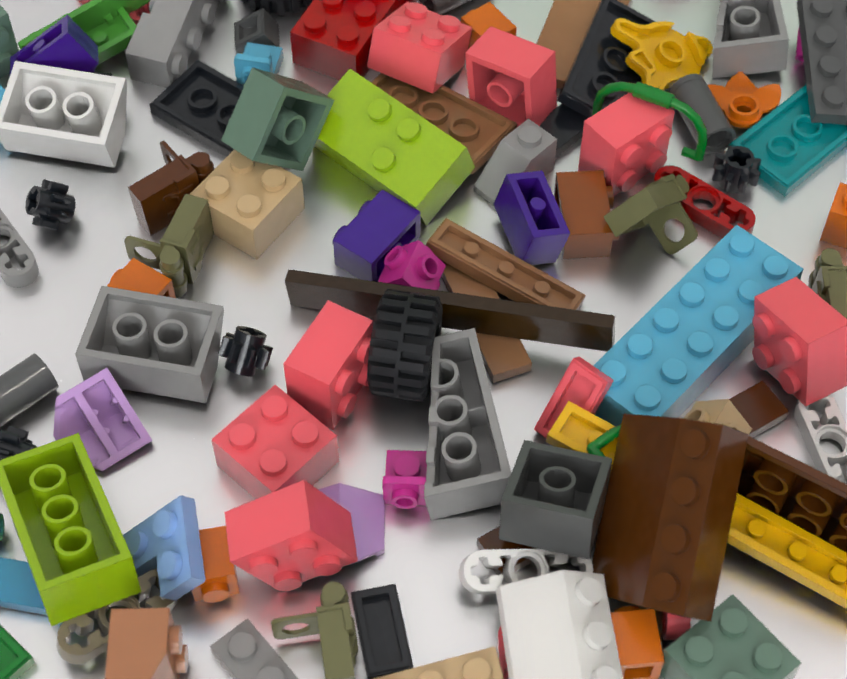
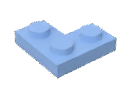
M180 495L123 534L133 558L137 577L150 570L157 569L162 598L176 601L206 581L195 499Z

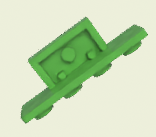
M91 0L42 29L31 33L26 38L20 40L18 46L22 49L68 15L98 45L99 64L127 49L137 26L129 14L146 5L150 0Z

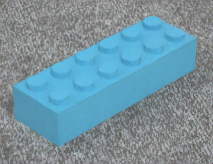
M736 225L593 365L614 380L595 415L614 426L622 423L623 414L679 418L754 340V326L752 322L754 317V297L794 277L801 279L804 269Z

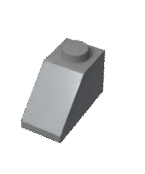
M528 118L501 140L476 181L474 191L493 205L506 174L543 171L545 176L554 170L557 139Z

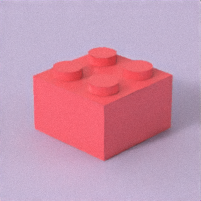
M406 2L374 27L367 67L433 94L464 67L465 52L468 50L473 27L461 23L454 16L440 15L432 12L423 4Z
M490 26L465 52L469 99L516 122L517 127L528 118L540 126L548 115L557 108L556 57L554 50Z
M632 93L622 96L584 121L578 171L603 170L606 186L612 185L614 196L620 192L629 191L638 180L650 172L656 173L666 163L675 111L672 108L667 109L633 97Z
M797 277L754 297V317L752 319L754 326V348L752 349V354L756 364L762 370H767L780 382L785 392L793 394L805 406L847 386V319Z
M328 300L283 365L287 395L327 428L334 430L342 417L346 419L352 413L357 401L356 395L362 386H369L367 370L373 320Z
M277 385L272 386L211 439L217 466L255 499L302 480L307 481L313 486L339 462L337 435Z
M305 480L225 512L230 562L278 591L295 590L305 581L318 576L334 575L341 571L342 567L358 561L351 513Z

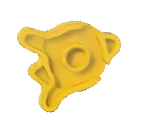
M625 18L616 19L611 26V34L617 40L633 49L625 59L627 66L641 76L642 83L658 89H670L683 76L689 74L700 75L701 67L713 52V46L707 38L695 35L690 31L684 36L678 31L671 29L675 24L673 22L659 21L647 25H639Z

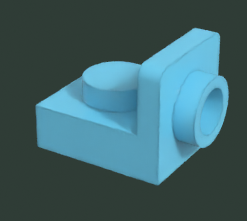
M247 42L243 54L237 53L234 58L236 81L244 85L252 68L278 74L284 58L283 47Z

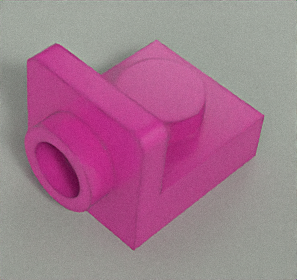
M387 450L385 476H383L382 481L385 504L403 509L414 508L417 505L426 506L424 486L427 475V451Z

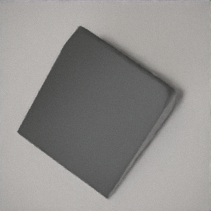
M263 8L235 22V50L238 53L244 52L247 42L280 47L277 21Z

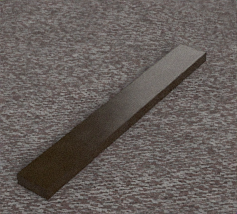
M288 270L284 281L291 306L321 310L329 300L362 316L375 318L381 297L387 289L439 296L443 308L442 328L462 331L475 328L476 333L606 352L614 346L615 316L297 270Z

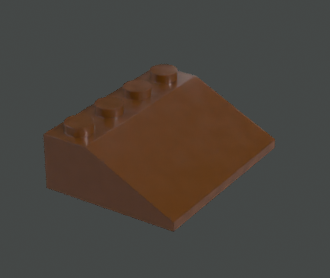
M623 414L592 561L593 573L604 575L607 597L674 615L711 622L749 434L716 423L674 417Z
M749 436L737 493L847 553V484Z

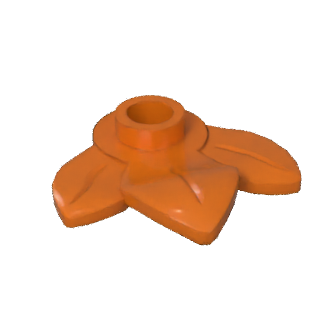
M742 71L736 73L725 87L708 84L709 89L730 124L737 128H751L761 120L763 114L771 112L778 107L781 99L779 84H769L757 89Z

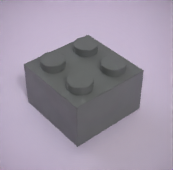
M524 440L501 499L499 540L589 560L602 518L611 475L612 458Z

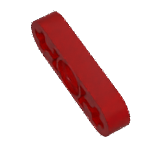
M668 165L656 171L653 182L671 174H674V176L681 175L685 178L690 189L686 193L688 198L680 203L690 220L721 239L735 227L731 224L737 221L741 222L737 224L738 226L752 234L756 217L749 207L680 167ZM696 199H706L714 207L702 210L697 208L693 201Z

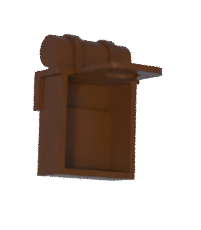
M165 141L160 142L166 165L128 187L137 220L150 236L169 226L185 194L190 195L215 169L209 154L197 152L185 159L182 155L178 156Z

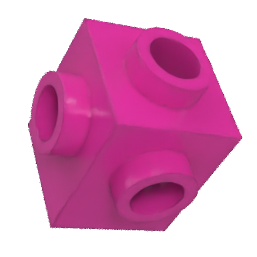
M417 240L404 246H396L389 251L384 259L385 266L378 282L438 290L440 287L439 280L446 264L428 246Z

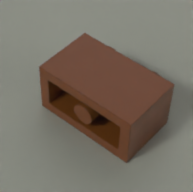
M603 170L557 172L554 198L570 231V235L562 249L563 259L610 257L612 242L618 240L619 236L615 237L603 217L614 206L612 185L606 186Z

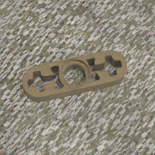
M157 569L150 570L138 577L141 592L135 594L137 599L134 596H130L63 622L57 633V650L59 655L69 663L83 664L107 651L110 623L106 619V612L114 606L141 608L139 603L150 596L151 586L155 585L160 590ZM156 595L145 601L144 608H170V611H172L176 607L178 599L176 601L170 599L162 600L161 597ZM96 618L99 629L89 634L87 637V647L81 648L78 643L69 646L71 633L76 632L80 637L93 631L94 621L92 619Z

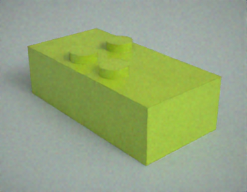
M349 69L327 94L328 97L334 100V103L314 147L377 192L383 189L420 211L421 223L427 226L474 170L475 165L467 147L352 69Z
M79 433L0 460V488L51 627L141 592L132 555Z

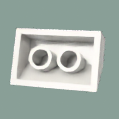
M15 61L0 103V141L4 149L115 168L125 136L127 80L121 77Z
M559 570L500 585L496 589L509 679H623L603 574Z

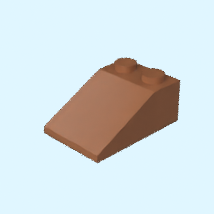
M170 608L111 609L105 679H179L180 673H187L188 646L183 644L182 626L174 624Z

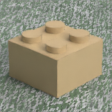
M235 149L190 193V195L208 199L214 235L256 260L305 209L302 178L280 166L252 161Z

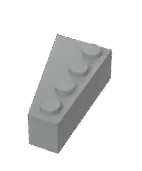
M150 0V14L142 13L125 51L130 78L168 88L178 76L185 72L188 58L193 50L199 48L204 30L207 25L213 23L216 9L220 2L225 0Z
M720 0L713 47L712 79L731 77L739 71L747 75L787 69L789 37L780 0Z
M475 328L437 336L434 339L432 351L431 404L428 416L429 440L426 452L427 475L424 486V499L430 520L501 504L502 496L511 475Z

